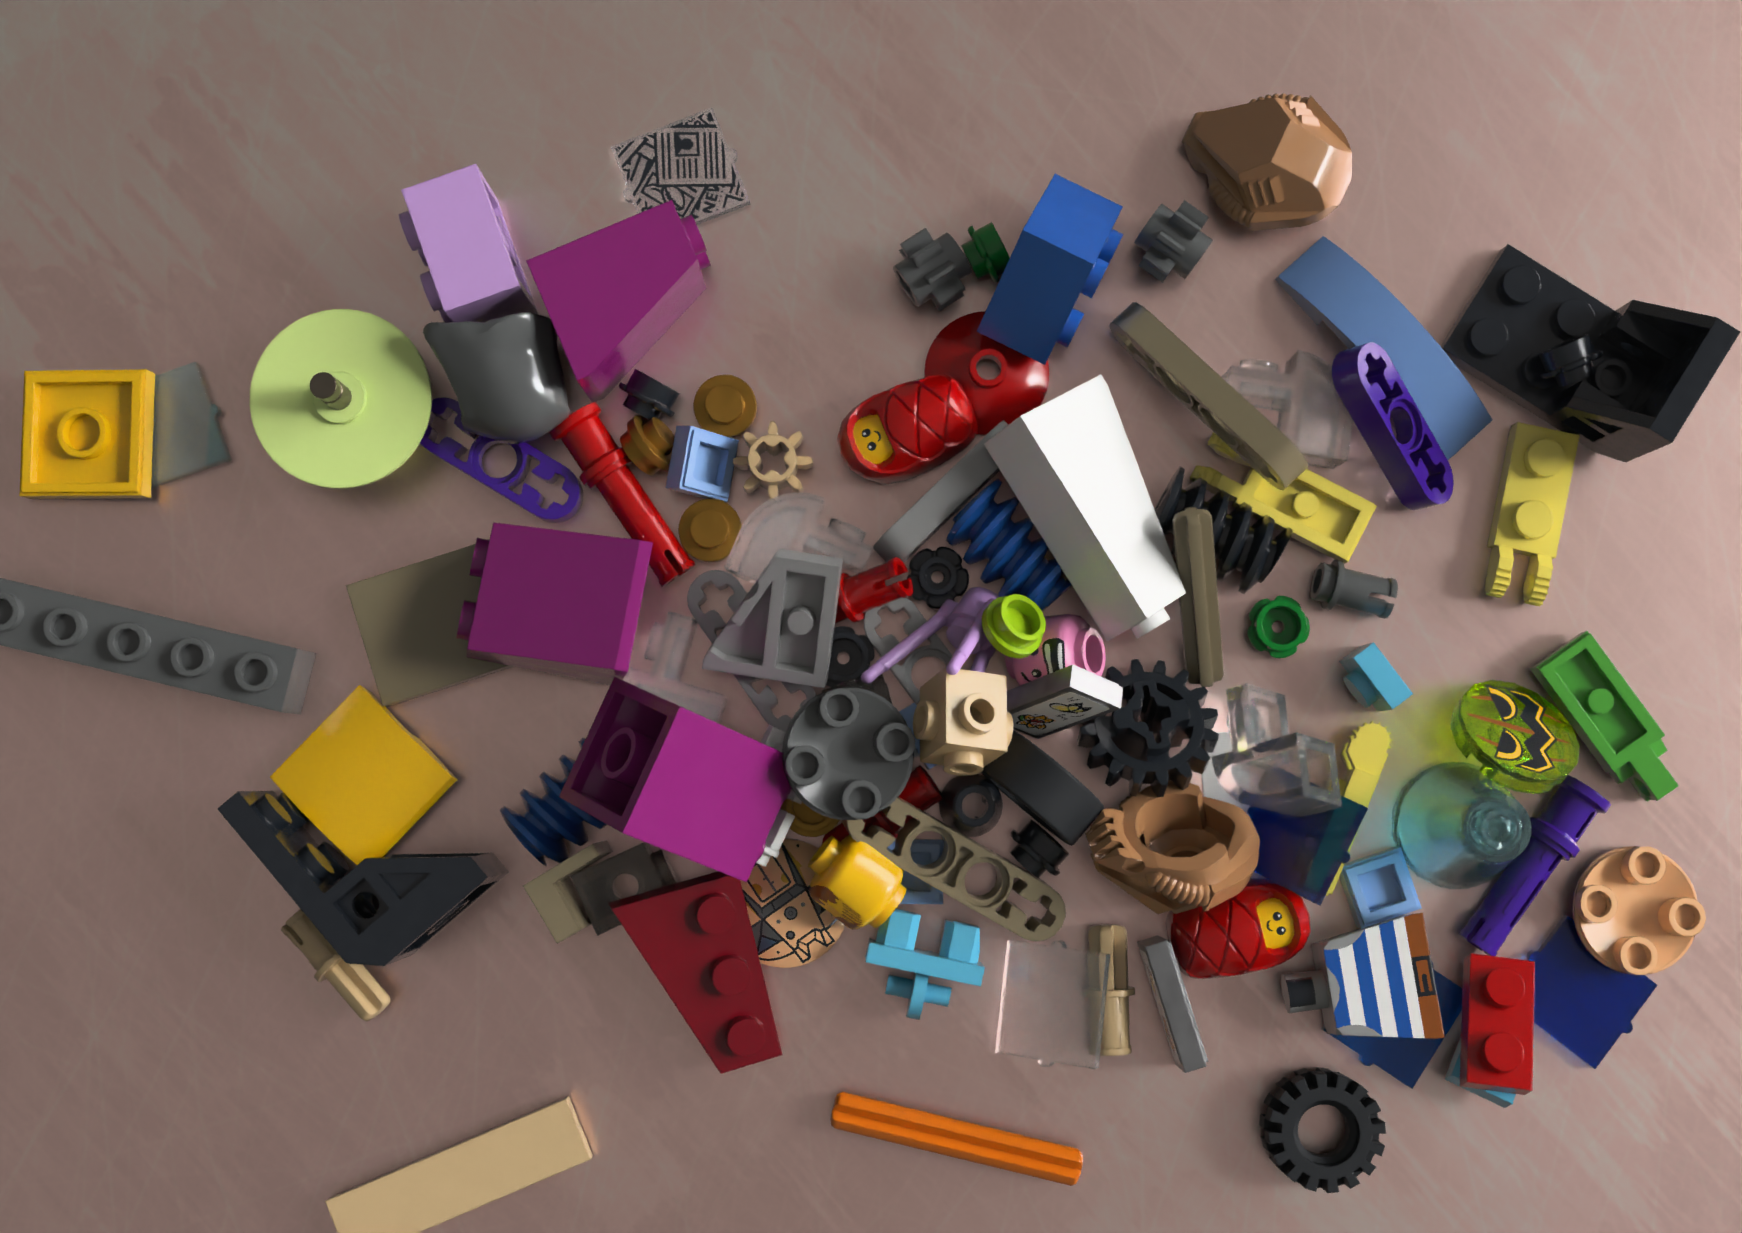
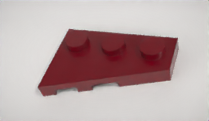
M717 871L608 902L612 911L720 1074L782 1055L739 879Z

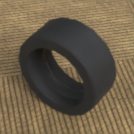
M1014 730L1008 751L985 766L981 772L1033 819L1071 846L1078 841L1104 809V805L1078 779L1038 746Z

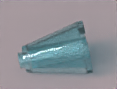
M1447 762L1422 771L1402 787L1392 809L1391 836L1395 846L1401 847L1406 863L1417 877L1442 888L1469 889L1485 884L1495 878L1525 850L1531 837V821L1525 808L1494 774L1470 763Z

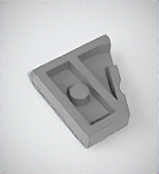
M778 549L707 651L703 659L702 669L825 688L829 674L843 558Z

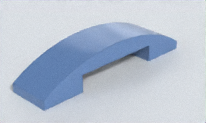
M1321 237L1275 279L1316 325L1323 320L1348 349L1373 342L1380 345L1386 351L1447 460L1454 456L1492 421L1491 416L1469 382L1421 323L1371 273L1326 237Z

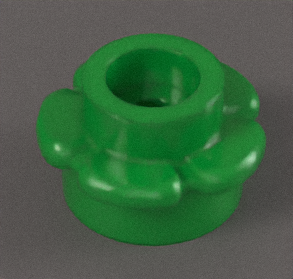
M992 222L976 231L973 226H970L968 233L972 240L964 243L961 247L977 279L989 274L992 281L997 283L1000 281L998 276L1003 274L1010 259L1007 250Z
M1277 596L1272 601L1262 599L1252 607L1249 613L1251 626L1247 629V635L1250 643L1260 652L1268 651L1269 655L1273 658H1286L1293 655L1297 651V646L1304 643L1309 636V620L1302 611L1300 604L1290 597ZM1274 621H1280L1283 624L1282 632L1276 633L1273 631L1272 624Z

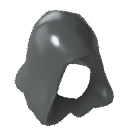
M522 312L491 319L485 323L473 321L431 322L424 327L423 334L444 368L458 398L461 409V422L466 432L510 444H519L537 440L569 417L571 411L568 407L564 373L557 348L558 335L549 317L531 312Z

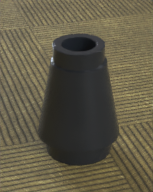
M980 774L956 776L946 784L942 791L944 799L939 802V810L944 823L967 837L981 836L993 829L998 823L1003 808L1002 797L999 789L985 776ZM970 793L980 794L982 802L986 805L984 813L979 817L969 818L962 810V801Z

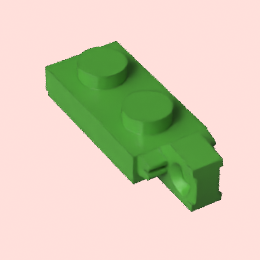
M1585 631L1578 634L1530 668L1605 773L1609 772L1618 784L1628 779L1647 802L1649 800L1658 801L1679 786L1658 758L1668 751L1661 740L1665 736L1664 732L1591 633Z

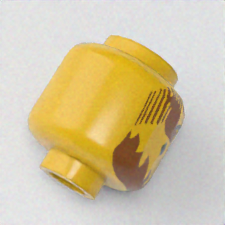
M850 835L841 842L835 837L830 836L818 848L808 863V867L815 872L809 887L810 896L852 930L860 929L868 924L874 929L879 927L891 916L906 894L907 888L901 884L904 870L867 843L856 842Z

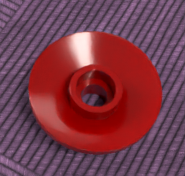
M986 311L964 315L944 327L929 348L924 369V378L932 375L947 374L955 378L962 385L971 402L978 423L976 435L986 436L1003 420L1009 425L1021 415L1039 407L1045 397L1049 384L1048 360L1044 365L977 332ZM983 359L994 360L999 365L1000 374L991 380L983 379L976 370L978 362Z

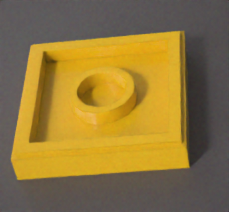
M146 369L24 371L19 496L28 499L151 498L155 373Z

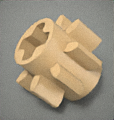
M770 421L768 435L762 436L759 439L746 431L743 436L747 446L750 448L748 456L733 458L735 468L740 470L751 469L752 476L746 480L743 486L744 491L749 494L761 486L768 490L772 504H776L778 501V490L788 486L794 492L801 494L803 487L800 480L796 477L798 469L807 470L813 467V458L796 456L795 450L801 445L803 440L802 433L798 431L787 440L779 435L775 421ZM767 451L769 454L776 456L784 451L786 453L784 462L787 471L782 475L774 470L768 471L765 475L761 474L763 464L760 455Z

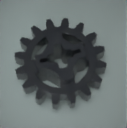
M1138 659L1131 660L1128 675L1123 676L1113 666L1108 668L1105 678L1123 687L1122 700L1126 698V706L1113 711L1112 716H1106L1105 714L1080 723L1084 726L1080 727L1077 739L1078 746L1093 747L1089 752L1087 766L1093 769L1105 765L1109 769L1105 784L1111 787L1120 778H1124L1129 781L1130 795L1135 797L1141 790L1142 784H1151L1157 798L1164 797L1169 780H1172L1182 790L1188 788L1193 775L1192 771L1203 774L1210 760L1208 753L1214 751L1219 737L1218 733L1211 730L1214 728L1218 717L1217 709L1201 708L1204 705L1208 690L1205 687H1200L1190 691L1186 687L1189 672L1186 670H1182L1174 678L1166 676L1165 661L1161 660L1157 661L1153 672H1144L1143 666ZM1183 739H1189L1187 746L1180 753L1171 758L1169 757L1170 748L1181 747Z

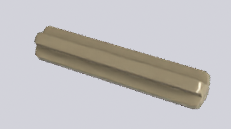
M1187 507L1184 511L1176 513L1172 520L1176 568L1186 594L1179 597L1185 670L1189 672V683L1200 684L1201 687H1211L1214 682L1222 680L1224 676L1212 515L1208 510Z

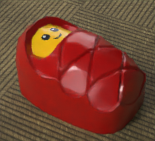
M938 374L897 385L864 400L843 419L837 440L841 456L851 471L864 479L886 485L917 477L962 452L973 442L977 434L978 423L971 402L962 385L950 375Z
M1250 878L1242 892L1205 912L1202 906L1177 914L1169 911L1165 923L1168 941L1172 944L1179 969L1184 975L1194 979L1223 978L1272 968L1291 959L1302 950L1311 933L1310 915L1302 897L1289 886L1269 878Z

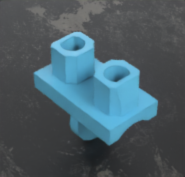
M895 909L891 916L879 926L876 940L869 938L865 962L914 972L913 980L888 975L885 994L909 999L906 1013L907 1018L919 1020L924 1002L948 1007L952 988L928 983L929 976L981 987L985 967L978 961L980 953V928L978 926L945 920L939 953L914 948L921 915Z

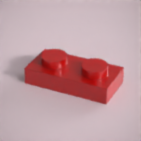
M1470 953L1463 959L1460 1087L1526 1095L1533 1091L1535 961Z

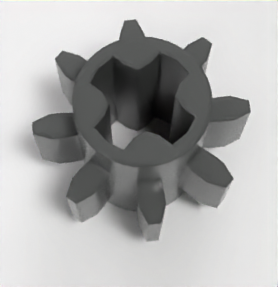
M1185 200L1175 212L1161 204L1134 242L1146 251L1139 266L1162 283L1172 270L1186 279L1213 242V239L1200 231L1209 217Z
M924 228L900 244L902 249L899 251L904 260L893 266V270L902 288L917 307L931 299L937 310L941 311L964 296L963 291L966 289L960 280L971 274L972 270L963 251L949 233H945L936 240H933L928 230Z

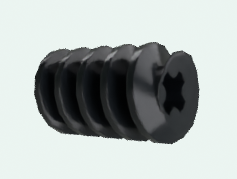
M1180 466L1154 508L1164 536L1169 532L1173 533L1172 520L1176 513L1184 511L1187 507L1208 510L1212 515L1215 558L1219 559L1217 580L1222 582L1237 569L1241 572L1238 591L1245 594L1258 582L1262 583L1269 575L1287 546L1293 530L1288 527L1272 539L1275 520L1268 515H1265L1252 526H1249L1252 507L1245 502L1228 514L1230 494L1224 490H1220L1206 502L1207 481L1200 477L1183 489L1185 469ZM1174 541L1171 554L1175 555Z

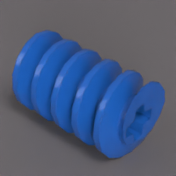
M996 479L975 496L953 518L954 524L946 541L950 545L955 546L971 540L963 560L969 565L984 559L988 560L980 579L988 584L1004 578L1005 582L998 593L999 597L1012 594L1026 596L1034 601L1043 612L1072 585L1068 579L1062 577L1064 572L1056 559L1048 561L1045 558L1049 548L1043 538L1032 542L1028 539L1034 526L1030 517L1015 523L1011 520L1019 500L1013 497L998 504L994 501L1003 483L1000 479Z
M585 738L578 741L580 748H582ZM564 754L559 758L566 776L562 781L543 772L539 775L546 792L542 798L526 789L520 792L526 808L524 814L521 815L506 806L500 809L505 823L516 838L545 866H547L544 855L558 863L569 858L564 838L578 846H583L588 842V834L583 821L598 829H602L607 825L559 797L575 763V760Z

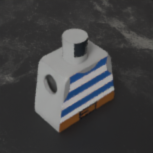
M1423 913L1401 915L1362 929L1359 928L1313 943L1312 954L1315 970L1283 974L1281 976L1282 994L1287 1012L1296 1013L1322 1009L1327 1034L1426 1039L1445 1038Z

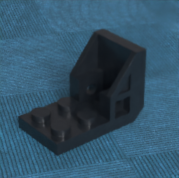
M1507 244L1500 250L1443 341L1441 348L1456 366L1558 430L1580 435L1579 443L1593 452L1622 462H1628L1669 445L1674 441L1737 339L1740 331L1717 317L1637 300H1631L1619 309L1613 310ZM1589 334L1595 351L1600 349L1603 351L1601 358L1592 361L1596 373L1575 383L1559 387L1555 377L1542 379L1540 376L1545 369L1538 354L1570 339Z
M238 791L218 808V811L346 963L386 966L413 955L509 873L493 853L392 854L386 855L384 858H366L345 875L349 871V867L343 857L329 843L324 841L320 845L317 844L303 827L308 822V818L283 792L277 796L274 791ZM373 895L378 899V909L373 904Z

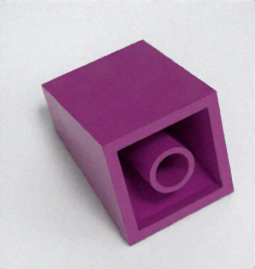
M672 200L526 260L576 380L591 402L604 399L706 290L701 270L711 266L706 254L707 249L692 214L680 219Z
M493 522L490 540L477 538L469 576L481 578L477 603L464 600L456 638L468 641L466 657L611 685L614 676L623 680L629 669L653 543L636 539Z
M614 676L559 797L623 834L747 882L755 863L764 852L767 836L781 805L789 796L792 788L784 772L783 752Z

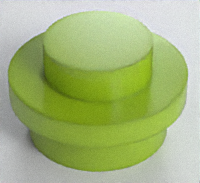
M1019 594L998 597L984 609L982 614V628L985 636L992 646L1002 654L1011 658L1021 659L1030 656L1040 646L1046 628V621L1039 606L1030 598Z

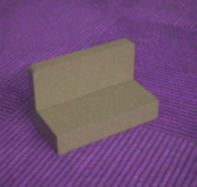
M607 840L589 845L523 885L557 944L596 922L570 877L613 852Z

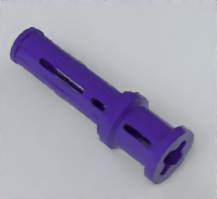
M1561 773L1555 782L1559 788L1538 818L1530 817L1524 825L1526 829L1523 832L1527 836L1526 840L1489 891L1478 910L1468 921L1464 929L1459 932L1463 939L1477 949L1483 950L1489 956H1496L1498 954L1497 951L1560 861H1569L1570 858H1575L1580 851L1576 843L1597 813L1605 814L1611 806L1610 802L1598 792L1568 774Z

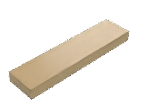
M567 1096L327 1199L325 1203L337 1233H419L591 1160L593 1154L570 1097Z

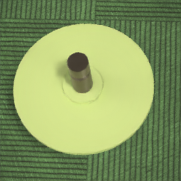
M332 309L316 312L300 318L282 330L261 355L254 370L250 387L251 419L257 437L269 456L281 468L296 478L312 485L332 489H349L365 486L383 479L401 467L420 444L427 429L432 408V389L429 373L422 356L411 340L401 330L381 317L352 309Z

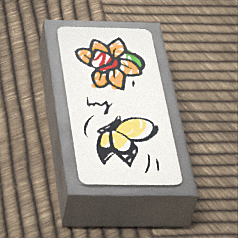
M1070 665L1008 690L1007 712L1012 715L1013 729L1040 739L1121 709L1123 687L1076 665Z
M1160 936L1137 942L1175 1065L1184 1073L1206 1067V1062L1209 1061L1171 942Z

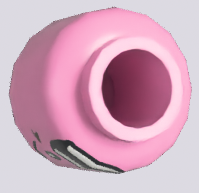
M1072 614L1044 616L1046 628L1042 642L1038 649L1030 656L1017 659L1005 655L1007 671L1013 679H1016L1019 686L1070 665H1076L1102 676L1106 662L1104 642L1100 633L1096 629L1091 628L1081 616Z

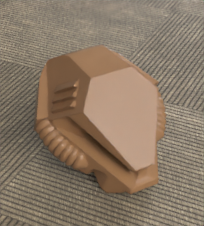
M1275 93L1272 96L1267 94L1265 97H1258L1257 100L1252 99L1247 104L1215 111L1197 112L1194 114L1181 141L1185 146L1190 165L1194 170L1208 175V191L1217 206L1234 221H1238L1241 225L1251 228V231L1302 227L1322 220L1340 205L1352 178V151L1349 142L1338 125L1311 95L1309 98H1302L1300 95H1287L1285 93L1281 95Z
M1169 780L1164 797L1158 798L1150 785L1140 791L1136 797L1130 795L1122 800L1119 810L1114 808L1102 810L1090 827V830L1085 833L1096 870L1156 914L1168 911L1177 914L1197 908L1198 906H1202L1205 912L1242 892L1258 864L1260 838L1249 814L1236 805L1202 796L1200 787L1189 783L1188 788L1182 790L1172 780Z

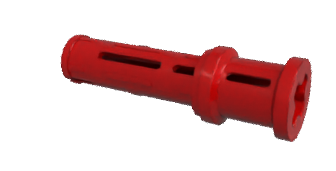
M596 402L589 403L570 414L567 419L551 430L549 434L555 442L562 441L582 470L579 478L584 486H589L591 490L598 488L631 539L653 543L649 566L663 587L674 581L676 576L680 577L696 564L692 559L690 560L629 469L633 462L623 448L618 447L598 417L602 410Z

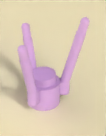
M972 587L964 594L959 603L950 599L945 600L932 618L864 671L861 675V680L866 684L871 683L943 626L948 627L946 631L947 638L956 648L953 657L946 666L947 673L956 675L970 654H976L970 671L985 673L989 660L997 649L992 646L985 636L982 628V614L984 609L999 596L989 589Z

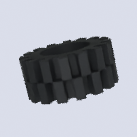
M1316 1067V1071H1309L1304 1068L1294 1071L1296 1077L1290 1080L1283 1077L1276 1083L1280 1088L1273 1096L1268 1093L1263 1103L1268 1106L1266 1115L1260 1114L1259 1125L1264 1129V1136H1260L1263 1147L1269 1152L1271 1161L1293 1182H1298L1305 1189L1315 1192L1317 1188H1322L1327 1193L1339 1192L1338 1186L1345 1184L1351 1189L1360 1184L1357 1176L1362 1172L1370 1176L1376 1168L1375 1165L1370 1163L1375 1154L1382 1156L1385 1147L1384 1144L1379 1142V1134H1386L1385 1122L1378 1118L1377 1113L1381 1109L1376 1100L1372 1099L1367 1094L1369 1091L1359 1083L1340 1072L1336 1073L1328 1068ZM1317 1105L1336 1107L1345 1121V1135L1342 1142L1336 1149L1324 1154H1316L1306 1150L1298 1136V1125L1301 1117L1308 1109Z

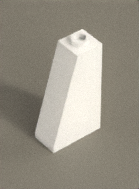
M1102 375L1021 415L984 443L1107 642L1128 629H1131L1136 639L1170 619L1164 607L1186 594L1111 392Z

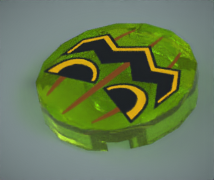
M1489 680L1474 684L1462 696L1452 711L1450 727L1459 750L1466 759L1472 753L1483 764L1479 771L1492 782L1508 789L1533 794L1551 791L1556 784H1561L1578 764L1580 745L1571 724L1557 707L1537 692L1516 683Z

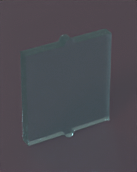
M196 362L155 376L151 489L232 460L218 421V417L222 413L221 408L212 404L200 366Z

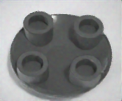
M843 687L831 689L808 700L791 719L782 746L784 772L794 793L813 811L838 820L868 819L893 803L905 788L913 766L915 737L900 712L882 696L861 688Z

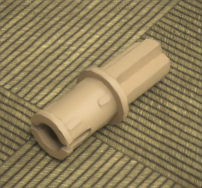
M301 909L285 922L286 925L282 926L281 931L298 947L317 971L314 978L318 982L327 979L362 1020L369 1021L375 1018L388 1006L391 1001L390 996L363 964L346 963Z
M1117 924L1095 925L1090 927L1088 931L1090 986L1083 988L1084 995L1090 997L1092 1034L1090 1053L1101 1056L1131 1054L1129 996L1135 995V988L1128 986L1127 931L1124 926Z

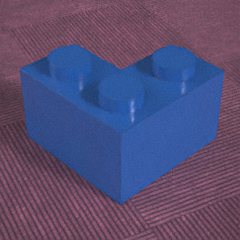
M1054 174L1021 232L977 332L1044 365L1056 343L1068 348L1085 314L1073 307L1080 293L1090 298L1093 297L1122 239L1123 234L1112 228L1123 206Z

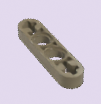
M1132 302L1110 323L1111 332L1121 346L1272 486L1279 490H1284L1307 469V461L1296 445L1145 307L1137 302Z
M899 796L887 808L882 810V813L890 821L902 827L897 839L890 832L873 824L866 832H863L865 823L862 819L842 820L846 831L856 842L867 843L901 869L1024 939L1033 942L1045 941L1054 936L1063 925L1066 917L1065 903L1061 895L1045 881L1035 877L1023 868ZM906 816H912L913 818L905 824ZM925 831L940 833L944 841V849L938 860L928 865L915 863L911 857L910 850L913 840ZM896 840L893 850L887 848ZM987 862L993 864L997 871L995 886L984 895L975 896L969 894L965 888L967 871L977 863ZM1014 878H1019V880L1013 884ZM1011 889L1031 902H1037L1042 896L1040 903L1047 909L1045 916L1042 919L1032 916L1025 924L1027 915L1015 904L1006 900L1010 895ZM1002 905L1001 910L997 911L996 909Z

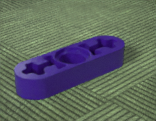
M1373 342L1340 351L1335 356L1332 364L1334 387L1400 502L1410 510H1418L1446 503L1452 495L1454 485L1451 466L1386 351L1380 345ZM1390 416L1395 425L1396 438L1391 428Z
M445 397L432 400L429 423L420 442L424 448L543 521L561 523L569 520L579 511L583 502V488L576 475L566 466L526 442L510 444L479 436L469 450L467 462H463L459 458L468 449L454 439L445 436L439 444L435 443L438 433L431 427L433 420L436 417L447 420L452 413L457 414L454 424L462 432L474 439L477 434L466 432L463 429L461 409L458 401ZM499 443L512 446L517 455V463L514 470L502 478L488 476L482 466V458L486 450L492 445ZM532 459L540 462L531 472L548 484H554L559 477L565 479L562 489L569 497L564 505L553 502L547 509L542 508L541 505L544 502L543 495L525 482L520 495L513 492V489L526 478Z

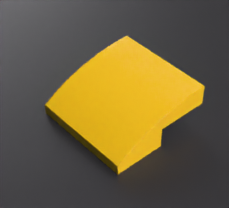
M361 685L270 776L296 807L356 865L366 858H382L458 780L421 739L408 732L386 707H383L379 699Z

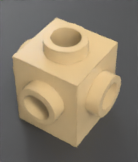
M945 667L920 687V701L916 706L913 716V733L916 739H920V762L943 765L944 772L965 776L981 773L985 766L1006 753L1013 735V718L1007 712L1006 676L960 669L956 675H950Z

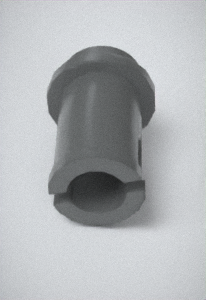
M1333 560L1331 564L1320 563L1314 573L1311 584V598L1321 601L1323 609L1331 610L1337 605L1374 614L1384 619L1388 618L1395 604L1386 602L1384 599L1371 597L1369 594L1373 592L1396 598L1398 591L1396 579L1383 578L1346 569L1343 561Z

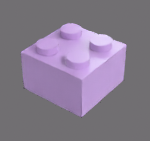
M477 164L402 189L409 211L399 214L400 223L412 251L418 250L422 262L425 266L429 267L430 271L420 274V279L430 306L434 312L439 310L444 322L473 321L485 323L491 319L522 312L538 314L498 199Z

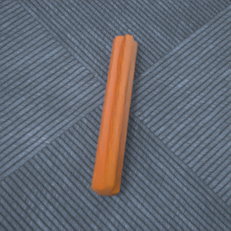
M845 1092L838 1093L834 1100L830 1121L831 1126L835 1129L1070 1186L1076 1185L1081 1174L1083 1155L1076 1148Z

